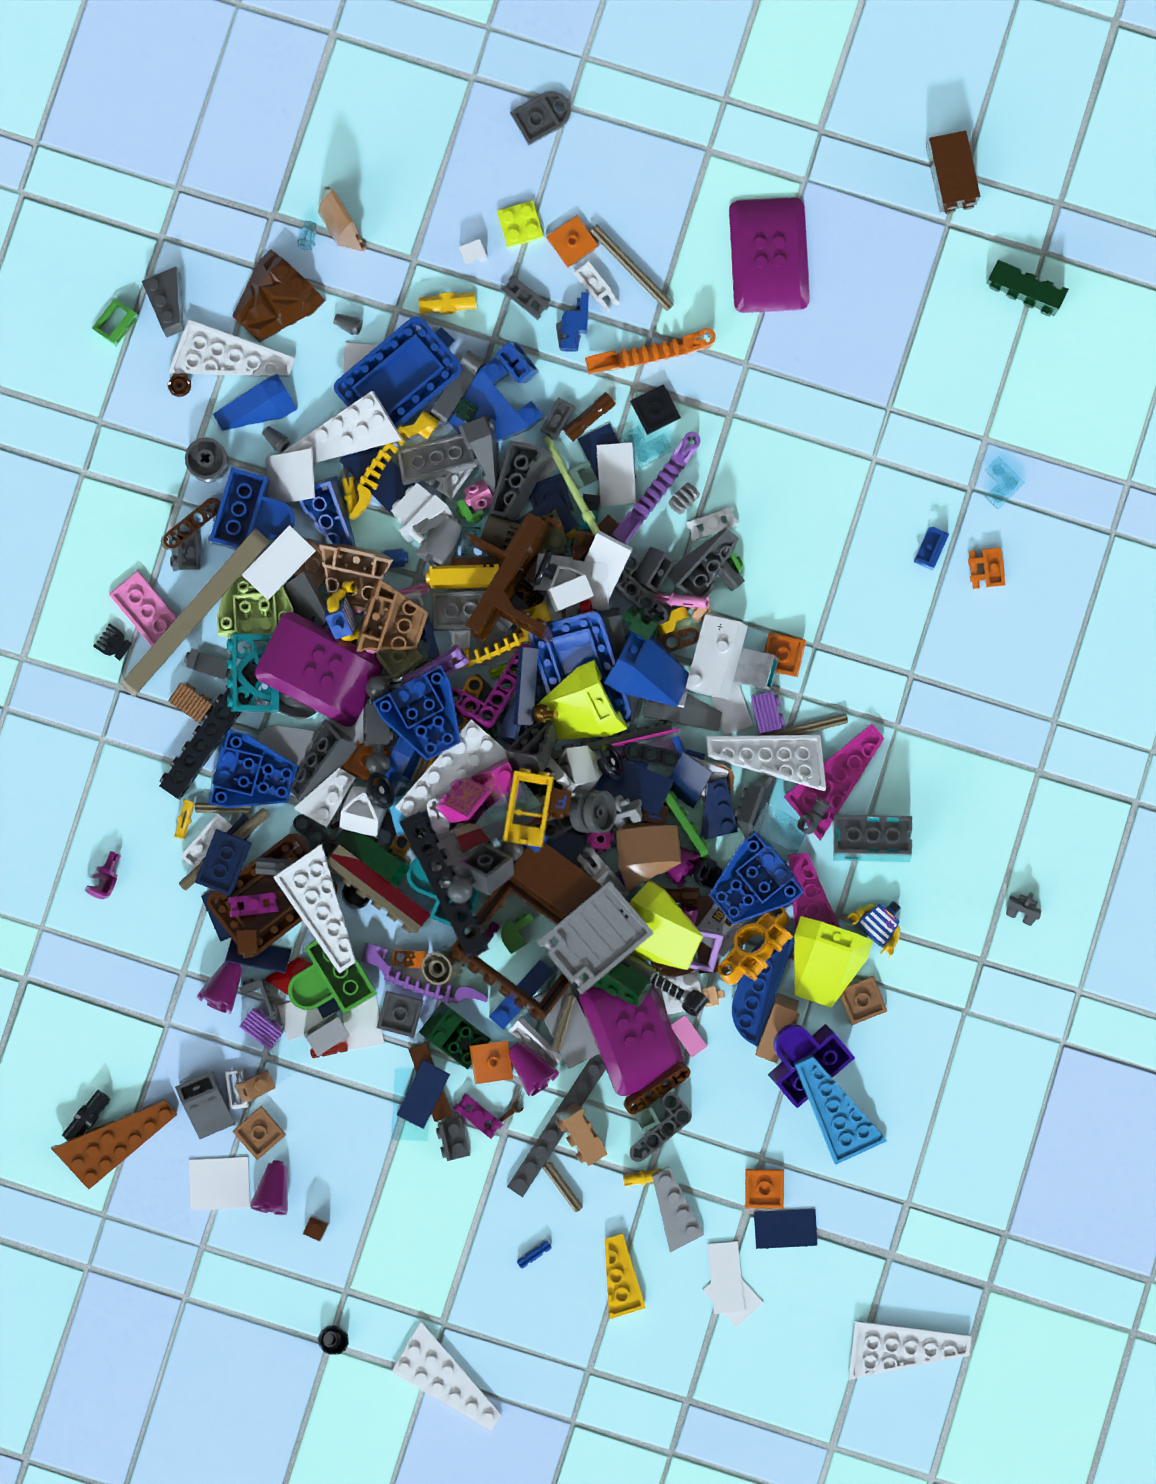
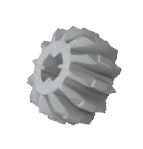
M685 483L671 497L668 504L674 512H677L679 515L683 514L699 498L700 493L694 485Z

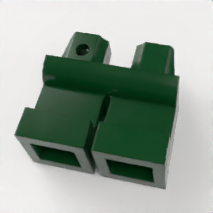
M630 606L622 620L630 624L628 629L648 641L662 618L655 615L651 619L644 615L645 609L643 607L639 611L635 607Z

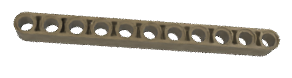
M255 528L120 683L133 697L140 692L269 544L270 540L258 529Z

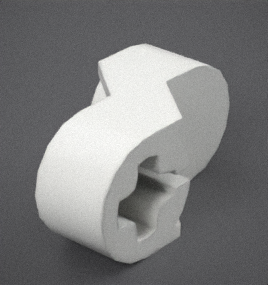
M433 798L426 806L430 823L435 833L444 834L449 830L450 824L436 808V805L440 802L439 799Z

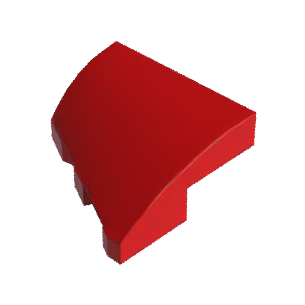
M299 956L288 963L286 973L275 971L264 980L288 995V986L292 978L313 964Z

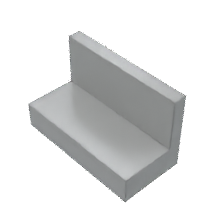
M337 1012L304 1032L306 1040L317 1056L350 1036Z

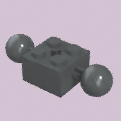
M377 675L371 677L366 684V692L372 698V704H366L363 709V747H372V754L366 760L368 772L370 774L379 772L385 775L390 769L391 762L384 753V748L393 740V729L381 719L373 701L390 692V683L385 677Z
M502 841L498 850L485 842L481 843L458 861L459 878L449 883L447 888L449 898L456 903H464L470 899L472 888L490 895L514 875L513 862H516L524 852L523 844Z

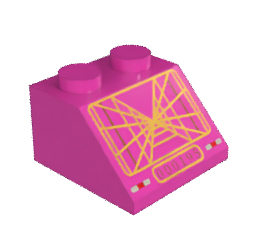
M506 759L471 776L473 781L492 791L484 801L488 811L509 805L514 772ZM520 784L518 787L516 801L525 797V794Z
M467 777L457 778L451 783L450 790L441 795L439 798L440 802L436 805V808L450 823L468 820L492 791Z

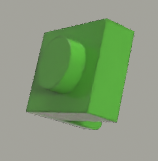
M463 498L456 502L458 515L460 518L465 517L468 524H476L483 520L482 516L485 515L483 509L472 514Z

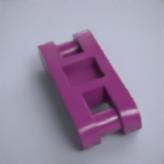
M278 892L229 897L228 904L231 906L229 915L230 917L279 912L280 909L277 906L276 899L278 898ZM269 899V907H264L263 900ZM244 902V910H239L238 903Z
M464 1093L463 1099L458 1104L456 1103L453 1108L487 1137L492 1139L495 1136L496 1130L498 1128L501 1129L504 1124L467 1093ZM468 1104L473 1106L469 1113L464 1109ZM487 1120L492 1122L489 1128L484 1126Z

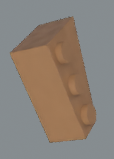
M777 993L755 1056L777 1064L779 1057L773 1049L774 1038L777 1032L784 1026L797 1023L800 1015L797 1013L799 1000Z
M573 1103L556 1114L558 1118L556 1124L561 1131L565 1130L568 1137H566V1140L571 1148L575 1146L578 1151L575 1155L580 1163L590 1166L608 1153L600 1138L594 1132L591 1122L585 1117L583 1108Z

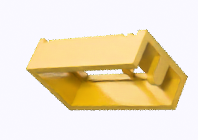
M489 564L486 567L484 565L434 566V569L433 566H429L430 571H426V583L430 585L432 590L488 588L499 569V564H494V567H490Z
M520 768L519 771H514L503 841L543 847L554 777H550V773L539 771V774H531V770ZM519 781L548 785L543 815L515 810ZM514 813L542 818L541 828L512 824Z

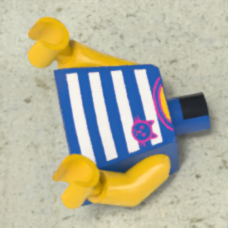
M344 581L342 583V589H338L328 598L325 612L326 621L334 638H341L349 642L357 639L359 633L358 621L345 594L347 592H356L357 587H351L354 581Z
M892 901L886 909L881 904L876 905L874 903L860 906L853 913L845 917V920L848 918L852 920L850 927L858 926L879 947L883 948L880 951L881 955L884 951L889 954L887 959L893 955L894 949L899 942L901 930L898 925L900 921L894 917L901 909L896 902Z

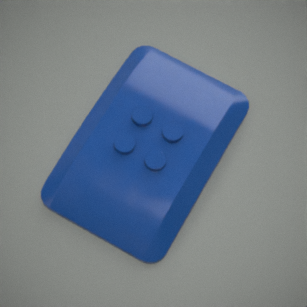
M416 316L410 318L334 383V391L347 407L371 391H374L397 429L451 384L461 374L462 365L421 317Z
M589 611L548 622L547 627L550 628V632L553 635L550 643L529 633L532 648H539L538 667L547 694L578 666L595 660L603 676L600 682L615 712L620 711L623 719H628L631 715L628 695L620 693L604 684L611 667L616 663L617 659L600 613Z

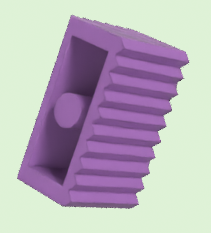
M774 691L751 696L750 699L759 735L782 729V725L785 722L783 714L778 712L777 706H780L778 694L774 695Z
M253 1008L239 1027L268 1050H271L285 1032L282 1030L283 1025L275 1019L272 1022L266 1018L268 1014L261 1008H258V1010Z

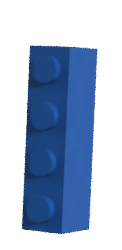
M540 959L517 986L533 997L553 975L554 971ZM510 996L505 998L489 1016L502 1029L521 1010V1008L513 1003L515 1000Z

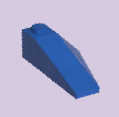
M276 373L213 413V416L221 430L225 431L246 425L280 420L298 409Z
M337 475L315 482V498L300 500L302 510L310 516L315 527L320 529L328 544L356 546L344 495Z
M399 737L389 757L391 766L385 774L393 786L395 797L401 796L414 783L411 778L421 757L401 737ZM383 782V786H384V788H385L387 794L389 795L388 789H387L386 785H385L384 782Z

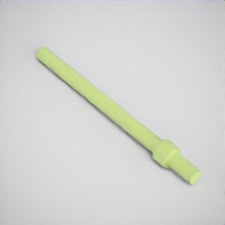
M545 437L543 440L548 450L552 452V457L582 512L584 522L588 524L593 535H596L600 530L594 520V514L592 511H589L551 437Z

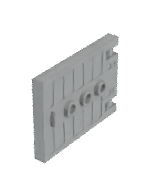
M609 881L537 943L541 948L545 946L549 950L547 955L571 983L574 981L579 986L577 990L582 995L652 936L654 932ZM553 937L559 942L556 946L550 941ZM584 973L589 978L586 982L581 977Z

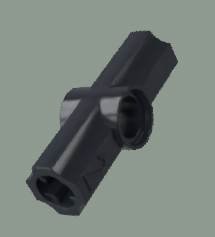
M98 1089L86 1105H83L73 1117L74 1120L69 1124L62 1136L68 1140L83 1135L95 1124L99 1114L105 1109L111 1099Z

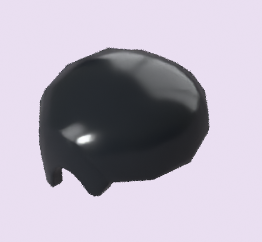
M704 858L695 865L693 876L699 886L713 889L722 874V868L716 864L715 860Z
M344 885L341 894L342 900L350 909H361L368 905L369 898L363 899L356 893L357 889L352 885L350 887Z
M326 1326L319 1333V1347L326 1354L340 1355L348 1347V1334L339 1326Z

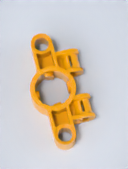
M784 907L764 913L756 923L746 924L736 932L733 940L734 948L718 966V973L726 984L733 985L737 983L744 974L756 981L757 975L763 968L766 969L768 967L765 961L772 955L773 950L781 952L782 946L788 939L791 940L793 938L784 928L789 922V915ZM760 935L765 939L757 951L747 952L743 950L744 943L750 937Z

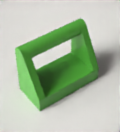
M114 298L91 329L116 347L139 316L132 309ZM117 306H119L127 314L109 336L100 329Z

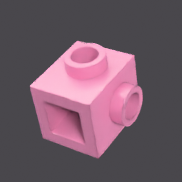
M483 479L463 489L466 495L463 499L468 508L472 507L475 513L492 505L493 496Z

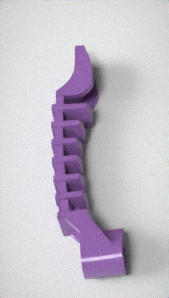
M689 432L684 436L671 455L669 462L664 465L663 470L658 473L657 478L652 481L651 486L639 498L638 503L634 504L632 511L627 513L611 537L624 544L629 542L697 451L701 442L700 436L697 433ZM691 440H693V441H694V444H691V445L686 449V447H687V445H688V441L690 442Z
M366 943L361 961L378 966L386 981H392L393 984H399L402 988L413 990L412 992L422 993L423 996H431L435 1000L440 999L446 1003L452 1002L457 1004L461 1000L468 998L488 1002V997L469 987H460L455 992L454 998H451L453 984L447 983L445 996L440 995L443 985H436L435 992L433 993L430 992L431 983L426 982L424 989H421L422 980L416 979L415 984L411 985L412 976L406 974L404 981H401L402 971L396 970V973L392 972L393 967L385 962L388 949Z

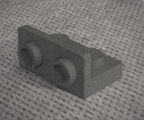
M180 531L184 535L188 534V532ZM195 532L179 546L171 550L170 566L173 572L201 570L199 532ZM176 534L169 538V544L178 537Z
M462 1118L439 1123L436 1133L438 1140L442 1139L443 1147H440L442 1158H446L448 1162L470 1156Z

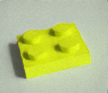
M533 200L497 211L507 248L544 238Z

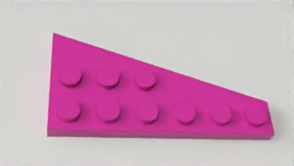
M873 724L868 726L824 763L825 791L798 784L784 796L785 800L799 817L811 811L816 802V797L822 799V801L824 800V803L827 802L831 805L824 813L823 821L819 822L817 829L813 832L819 841L823 838L834 820V815H837L884 740L882 734ZM810 820L805 823L808 827L810 825Z
M808 853L788 854L789 867L796 874L804 890V893L792 902L795 930L800 916L840 928Z

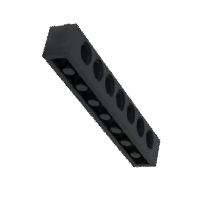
M249 662L241 673L244 677L249 678L250 684L255 687L258 681L254 674L256 666ZM237 681V688H238V687H240L241 685H240V683ZM227 688L223 695L220 694L214 702L216 704L214 709L208 710L203 718L205 721L202 726L198 725L192 733L194 735L193 739L184 744L181 749L183 751L181 756L175 757L170 765L172 768L169 773L165 772L159 780L161 782L159 787L178 800H181L224 739L228 729H231L242 713L231 712L230 707L227 706V696L230 695V688ZM241 692L238 694V701L244 705L248 704L253 695L249 694L244 699L245 695ZM221 709L228 710V716L224 719L218 716ZM214 724L217 726L216 733L208 734V726ZM200 740L206 742V747L203 750L196 748V744ZM188 756H194L195 763L192 766H187L185 763ZM183 772V780L176 782L174 779L175 773Z
M419 811L399 821L468 960L489 950L487 943L490 940L485 931L481 933L479 926L482 924L477 915H472L470 910L473 907L470 901L450 904L451 899L447 893L448 887H441L444 881L451 882L454 880L453 877L456 876L452 865L447 866L445 860L448 857L443 848L439 850L437 846L439 840L435 832H430L428 827L431 824L427 816L423 817ZM419 832H425L424 837H416ZM426 849H434L431 854H424ZM435 865H442L439 871H433ZM462 914H466V915H467L466 920H464V921H459V920H458V917H459L460 915H462ZM469 931L476 932L474 937H466Z

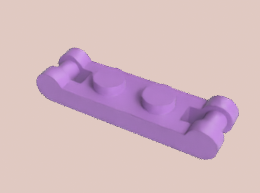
M454 645L449 651L413 673L406 674L402 678V682L406 684L440 665L448 676L469 662V658L466 654H462L461 648L458 645ZM456 657L457 660L453 662L451 659Z

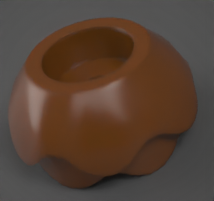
M174 374L167 383V387L173 396L184 397L191 390V381L185 374Z

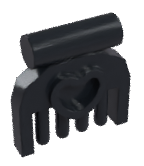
M109 623L108 626L117 633L106 628V631L113 636L103 632L107 640L102 636L99 638L106 645L99 640L96 641L105 650L96 644L93 647L104 655H115L114 657L120 661L132 643L127 639L125 640L122 631Z

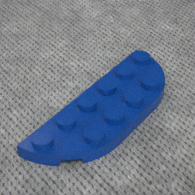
M794 937L791 940L788 939L782 946L781 952L773 950L772 955L765 961L768 967L766 969L763 968L757 975L756 981L744 974L739 980L731 1007L733 1023L739 1034L746 1041L757 1047L794 944ZM765 940L757 944L751 952L757 951Z

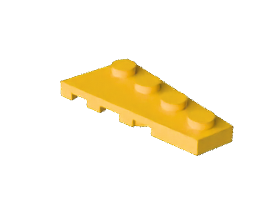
M623 1233L605 1238L610 1320L645 1309L646 1306Z

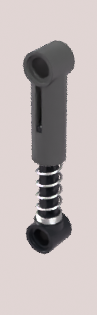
M632 953L621 961L626 967L632 966L651 980V984L655 985V988H660L661 992H666L668 996H673L675 1000H679L683 1010L691 1016L698 1017L708 1002V998L703 993L697 990H683L680 988V985L677 986L673 981L667 980V977L664 978L660 976V973L657 974L658 969Z

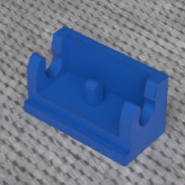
M929 527L914 563L933 571L950 533L935 527Z

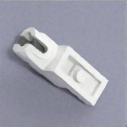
M592 848L585 849L577 857V861L586 872L602 886L610 881L624 898L630 894Z

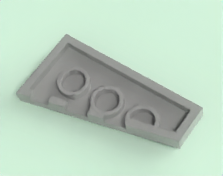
M669 1166L652 1175L669 1252L671 1253L704 1236Z

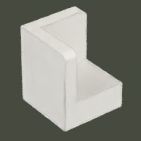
M480 239L459 246L460 254L466 265L478 260L480 263L487 260Z

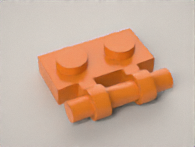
M1001 547L982 549V557L978 558L976 551L968 552L969 559L967 561L971 570L969 578L970 582H972L973 590L980 589V581H985L986 588L1006 585ZM978 564H983L984 574L979 575Z

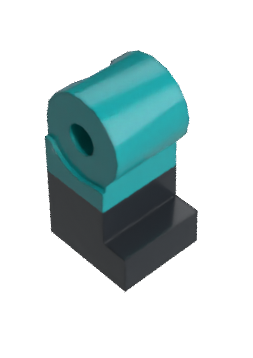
M583 493V500L589 511H592L596 522L600 496ZM581 512L579 530L591 531L588 524L584 522Z

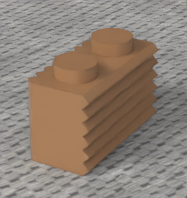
M188 682L185 685L180 683L168 699V702L201 724L205 714L214 706L210 703L212 699L203 693L201 696L194 692L196 688Z

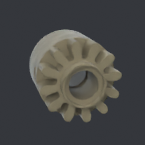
M489 514L480 539L505 551L521 524Z
M445 945L428 954L423 959L422 973L430 983L442 985L463 972L462 968L466 964L462 961L459 963L451 956L450 950L452 946L447 947Z

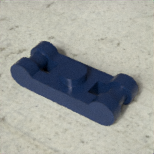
M428 614L422 636L424 642L428 641L430 648L427 654L431 660L439 657V650Z

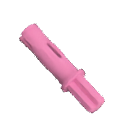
M675 592L671 594L655 593L654 599L658 603L670 605L671 607L685 606L707 609L710 604L708 596L680 595Z

